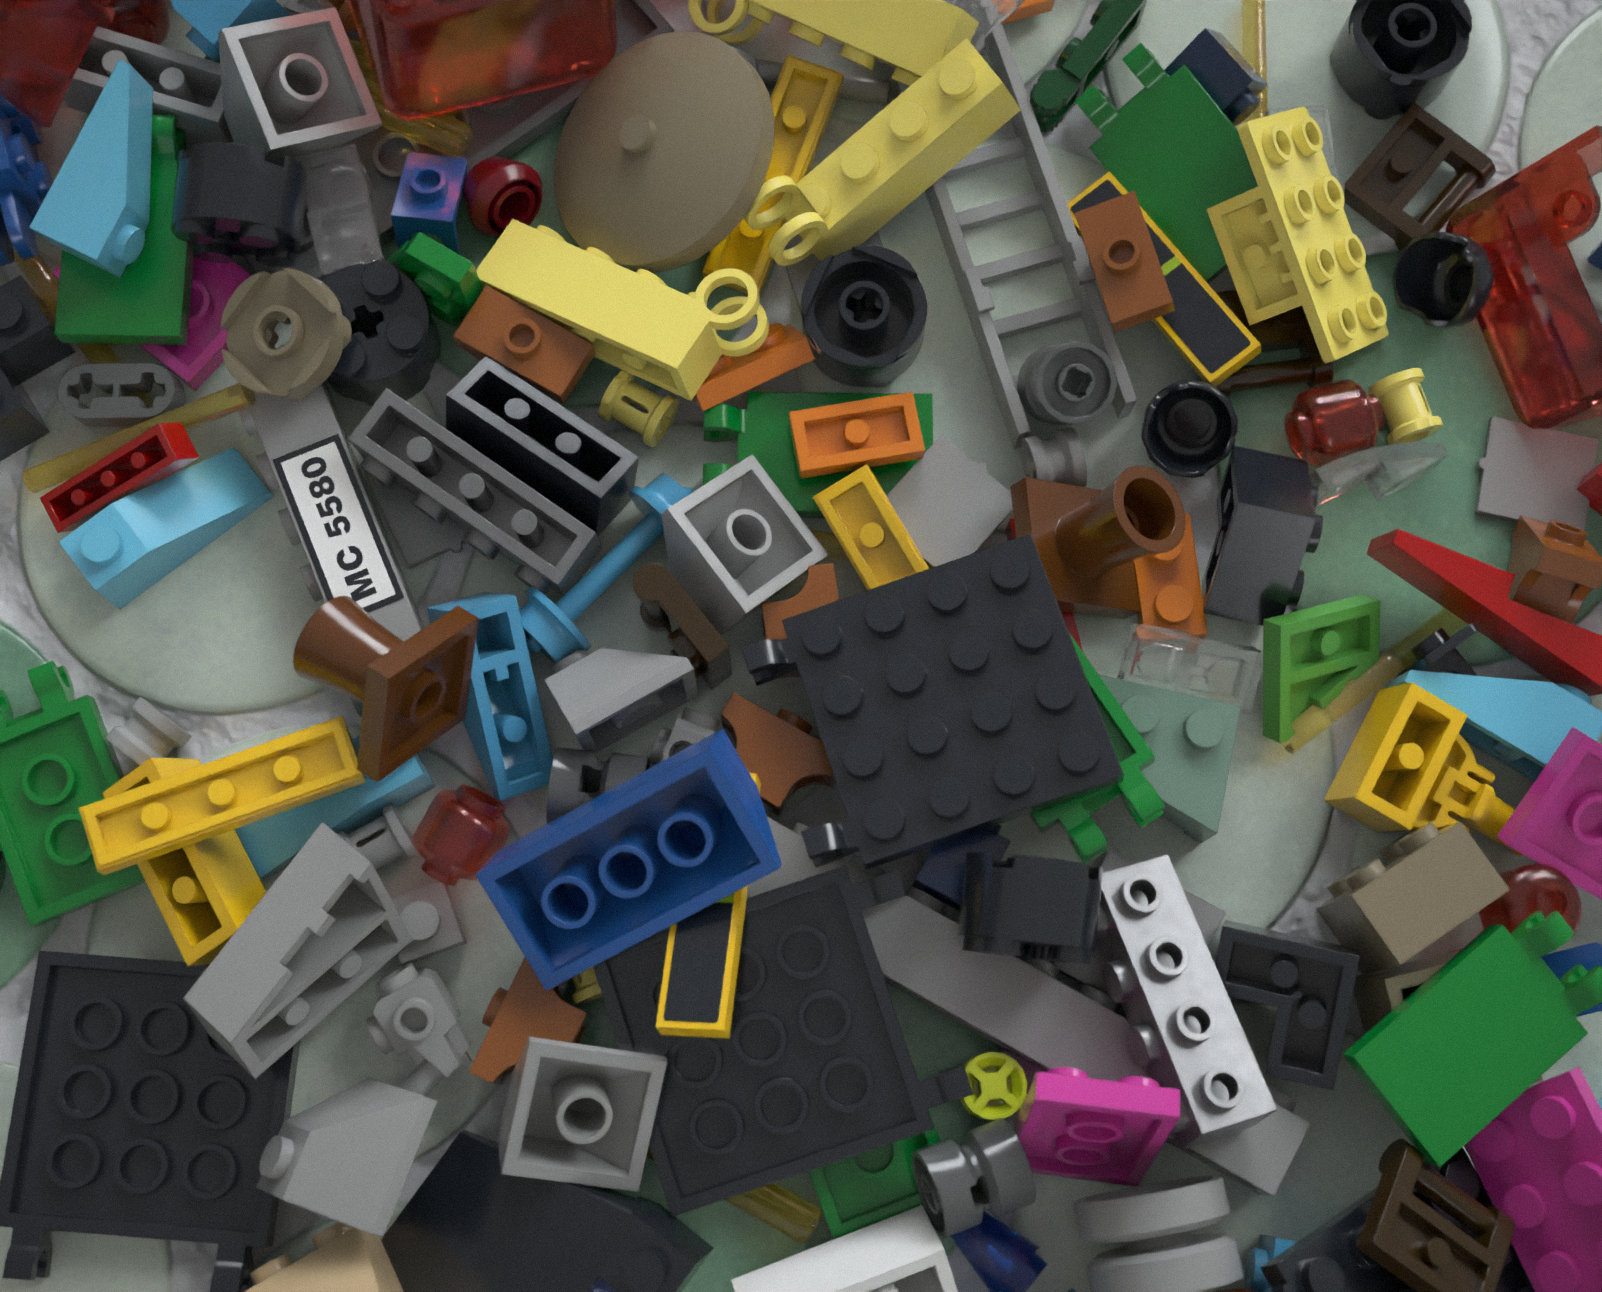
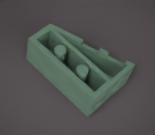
M1099 674L1155 755V762L1141 772L1165 804V808L1162 809L1164 815L1161 817L1185 830L1184 834L1199 843H1203L1216 835L1219 828L1241 706Z

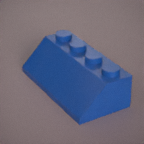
M721 729L497 851L476 874V877L539 981L547 991L780 869L782 863L757 785L724 729Z

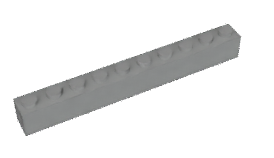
M762 801L782 865L780 869L749 884L747 898L847 865L853 884L886 873L879 866L866 870L861 857L852 854L848 862L841 858L816 868L813 859L809 858L801 831L810 827L796 822L792 830L769 818L773 809ZM910 886L906 896L862 910L885 982L1045 1073L1053 1068L1069 1067L1086 1072L1089 1078L1116 1082L1120 1078L1129 1076H1141L1151 1079L1147 1067L1140 1066L1132 1053L1129 1043L1130 1025L1127 1019L1115 1013L1119 1003H1116L1107 994L1086 984H1083L1079 992L1056 980L1060 972L1056 966L1048 961L1028 959L1027 951L1024 952L1021 959L1007 954L996 955L963 951L964 937L958 936L959 924L940 914L944 905L939 900L915 887ZM1268 1087L1277 1108L1275 1112L1251 1128L1192 1146L1182 1151L1258 1194L1275 1196L1307 1132L1310 1122L1292 1113L1297 1104L1294 1100ZM1169 1134L1166 1142L1179 1148L1174 1134Z

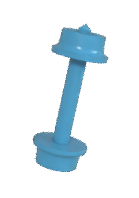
M664 473L658 475L644 488L633 486L628 491L629 496L644 518L556 604L534 586H530L525 591L527 600L519 609L528 651H541L554 664H557L577 650L588 651L591 648L590 642L573 622L662 535L664 536L661 514L667 508L691 494L693 488L682 487Z

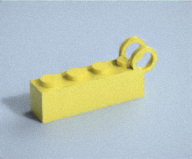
M688 0L689 14L695 25L701 30L715 35L727 44L742 45L750 42L759 34L764 23L770 25L773 16L776 15L792 22L788 33L821 48L826 37L843 45L839 56L859 66L873 70L876 61H880L895 68L891 79L907 87L911 86L964 39L967 38L971 42L979 24L965 10L943 0H736L732 14L721 23L719 13L726 0L709 1L707 21L701 11L702 0ZM746 14L752 16V20L746 29L736 34H729L741 25Z
M966 38L796 184L789 176H777L764 182L743 219L754 230L773 226L783 218L788 220L774 234L768 246L769 254L781 266L795 264L811 253L822 261L832 254L835 256L852 250L853 246H859L1021 111L1001 79ZM785 192L782 199L774 207L764 213L757 214L758 209L766 200L777 193ZM797 234L803 240L796 246L784 250L788 242Z
M512 219L476 269L482 289L487 285L594 344L596 352L594 357L690 401L722 354L731 357L750 354L764 343L769 332V321L764 308L759 303L760 296L753 278L742 270L733 268L717 270L701 281L696 292H689L686 295L668 287L658 276L650 271L638 269L637 272L624 268L616 264L603 251L594 247H588L586 250L567 243L557 232L543 225H539L535 229ZM738 284L748 291V297H730L719 302L711 311L707 308L709 295L721 285ZM753 316L758 320L755 331L742 341L729 342L717 335V329L731 330L738 328L750 321Z

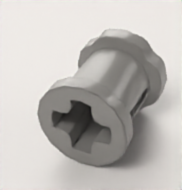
M392 803L383 807L382 816L354 832L346 834L340 831L337 833L371 861L376 871L404 855L412 859L420 854L419 847L412 833Z

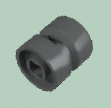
M1081 341L1041 347L1028 356L1020 368L1017 381L1019 398L1026 411L1040 422L1055 425L1081 424L1095 420L1106 412L1114 400L1117 387L1115 367L1107 354L1094 344Z
M558 747L555 751L550 773L547 797V824L596 798L591 797L587 793L599 791L600 796L650 768L649 756L612 753L608 760L603 762L598 760L595 752L592 750Z
M998 1119L967 1131L963 1136L961 1145L947 1138L911 1153V1167L919 1197L931 1224L942 1238L981 1224L984 1211H988L998 1218L1035 1203L1036 1190L1029 1161L1015 1131L1003 1119Z

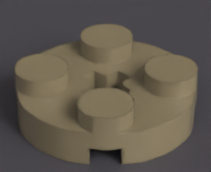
M283 268L285 271H278L272 274L262 271L250 276L240 284L225 306L222 314L221 328L228 331L226 339L228 351L221 349L223 360L231 375L244 387L269 397L299 401L305 399L311 391L319 387L331 375L340 359L342 350L351 340V324L342 315L341 305L335 294L322 281L297 269ZM279 322L287 325L292 324V333L289 341L276 349L274 346L279 339L278 334L274 331L276 325Z

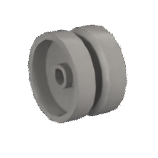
M1221 1175L1191 1177L1139 1185L1091 1195L1073 1202L1081 1238L1097 1244L1126 1242V1246L1097 1254L1086 1265L1091 1292H1200L1233 1283L1244 1276L1237 1239L1223 1233L1191 1235V1230L1219 1223L1229 1214V1201L1224 1178Z

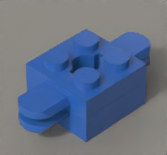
M9 77L0 78V266L14 262L13 246L23 260L39 256L34 231L29 227L54 182L48 166L44 161L40 162L36 145L44 143L39 120L31 107L26 109L22 107L17 90Z

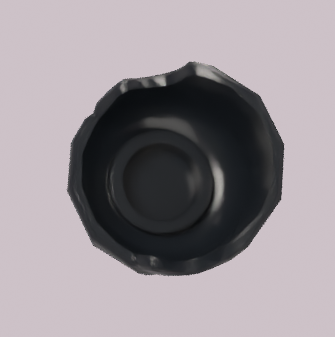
M1433 231L1414 237L1401 251L1397 259L1392 277L1395 300L1400 309L1421 317L1424 320V324L1428 326L1450 328L1452 326L1460 327L1471 322L1489 301L1495 278L1494 269L1486 250L1473 239L1450 232Z
M1179 380L1159 391L1146 407L1141 428V438L1149 459L1168 475L1189 478L1202 477L1211 468L1224 460L1232 451L1238 431V418L1230 398L1210 382Z

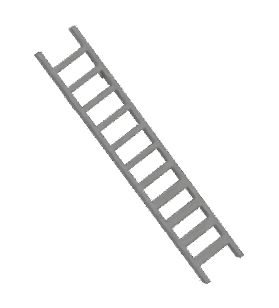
M943 0L961 9L971 6L975 20L979 22L978 28L980 33L974 34L970 43L981 56H989L994 72L1004 83L1021 109L1011 118L1017 138L973 150L925 190L1013 449L1021 447L1022 438L1029 437L1031 430L1018 395L1017 381L1019 374L1011 375L999 339L1062 321L1082 317L1091 344L1104 351L1115 367L1117 387L1112 404L1118 419L1127 417L1132 412L1137 398L1096 287V277L1082 237H1078L994 0ZM881 62L886 79L890 81L892 97L895 99L908 87L891 79L895 68ZM1025 157L1036 191L955 213L944 181L945 178ZM1043 209L1055 244L974 267L962 233L963 231ZM1062 262L1074 298L995 321L992 320L990 311L994 310L995 305L988 286L983 287V284Z

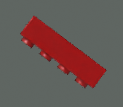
M182 422L159 423L41 496L40 500L57 533L74 531L111 503L167 478L198 459L199 455Z

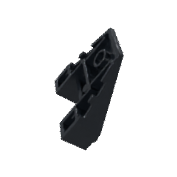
M466 1130L461 1131L381 1239L404 1292H593L602 1279L617 1292H682L714 1249L677 1217H672L671 1213L661 1204L643 1197L633 1198L605 1187L501 1174L498 1143Z

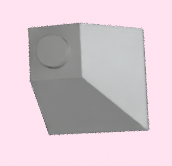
M336 7L224 28L218 33L225 121L234 143L266 149L265 161L284 167L285 156H288L302 163L369 133L382 125Z
M753 454L667 508L661 514L670 573L720 635H723L759 609L762 603H767L806 573L808 566L816 565L828 556V553Z
M601 648L589 655L587 651L580 650L559 661L553 667L555 674L545 679L548 688L583 750H592L595 753L699 696L694 668L687 657Z
M528 1037L510 1077L497 1138L501 1174L638 1192L667 1066L666 1056Z
M367 1078L285 1120L279 1134L268 1142L263 1151L259 1166L261 1177L257 1188L281 1200L383 1238L437 1101Z

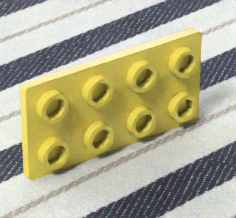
M1302 106L1253 119L1239 125L1237 130L1258 187L1206 210L1249 325L1302 306L1324 363L1340 359L1387 337L1389 332L1386 326V307L1380 295L1372 288L1364 266L1366 263L1365 250L1360 239L1352 233L1343 208L1345 203L1343 189L1338 180L1330 173L1322 151V132L1317 122L1309 116L1306 107Z

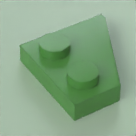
M1360 594L1263 620V736L1278 743L1288 741L1296 734L1291 723L1310 706L1313 705L1324 709L1341 694L1344 686L1349 681L1358 679L1379 661L1381 600Z

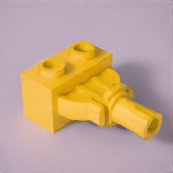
M1414 683L1379 689L1323 801L1377 832L1417 831L1430 822H1433L1439 831L1461 821L1468 832L1470 830L1468 827H1472L1508 848L1511 853L1523 856L1522 853L1511 848L1497 837L1516 808L1495 796L1494 788L1487 785L1493 783L1495 773L1476 763L1469 744L1459 734L1468 715Z

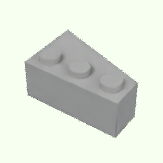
M322 822L185 995L184 1000L208 1034L256 1079L412 941V938L372 862Z

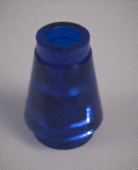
M986 1211L983 1212L981 1224L950 1236L989 1292H1026L1048 1266V1263L1036 1253L1040 1246Z

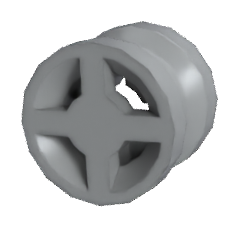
M1073 427L1060 429L1055 437L1044 440L1036 435L1022 438L1021 453L1026 477L1086 487L1087 468L1079 436Z
M139 697L132 705V717L124 726H115L106 736L115 747L139 765L151 757L165 758L173 748L183 747L192 737L142 697Z

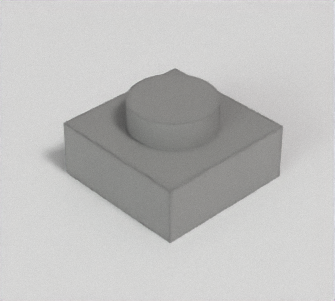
M443 879L391 898L412 938V941L397 954L401 965L415 963L467 943L447 882Z

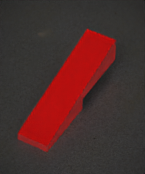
M1395 529L1371 539L1366 553L1368 556L1467 624L1473 623L1480 633L1555 684H1567L1578 688L1588 696L1602 694V636L1508 599L1515 577L1514 574L1401 529Z

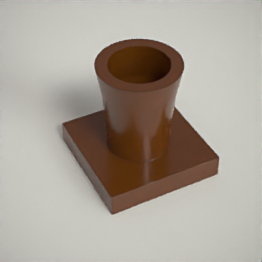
M1132 466L1125 469L1104 490L1028 477L1010 486L1016 538L1031 533L1060 611L1116 619H1126L1140 612L1134 560L1173 550L1181 542L1185 532L1186 520L1181 499L1172 484L1162 474L1146 466Z
M339 596L329 600L311 616L301 631L293 655L294 669L300 677L330 687L363 703L357 770L379 782L465 719L478 617L456 606L403 641L378 623L348 596Z

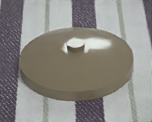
M678 31L660 34L631 46L612 59L596 74L577 99L565 122L556 151L554 164L555 199L563 224L573 239L585 250L588 247H594L603 251L616 264L634 272H637L638 269H644L651 273H660L679 268L700 258L716 247L732 232L750 209L761 189L770 165L774 143V115L770 96L762 78L756 69L727 43L714 36L699 32Z

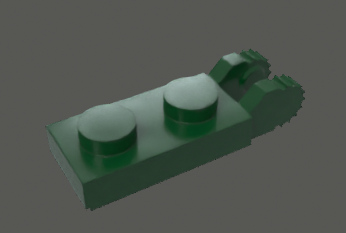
M1102 0L1092 15L1090 25L1093 27L1083 40L1076 36L1072 38L1056 62L1055 68L1057 69L1046 70L1041 74L1037 84L1033 85V89L1030 92V103L1041 132H1045V134L1047 131L1053 132V128H1057L1058 123L1064 120L1076 105L1075 100L1092 85L1138 27L1147 0Z

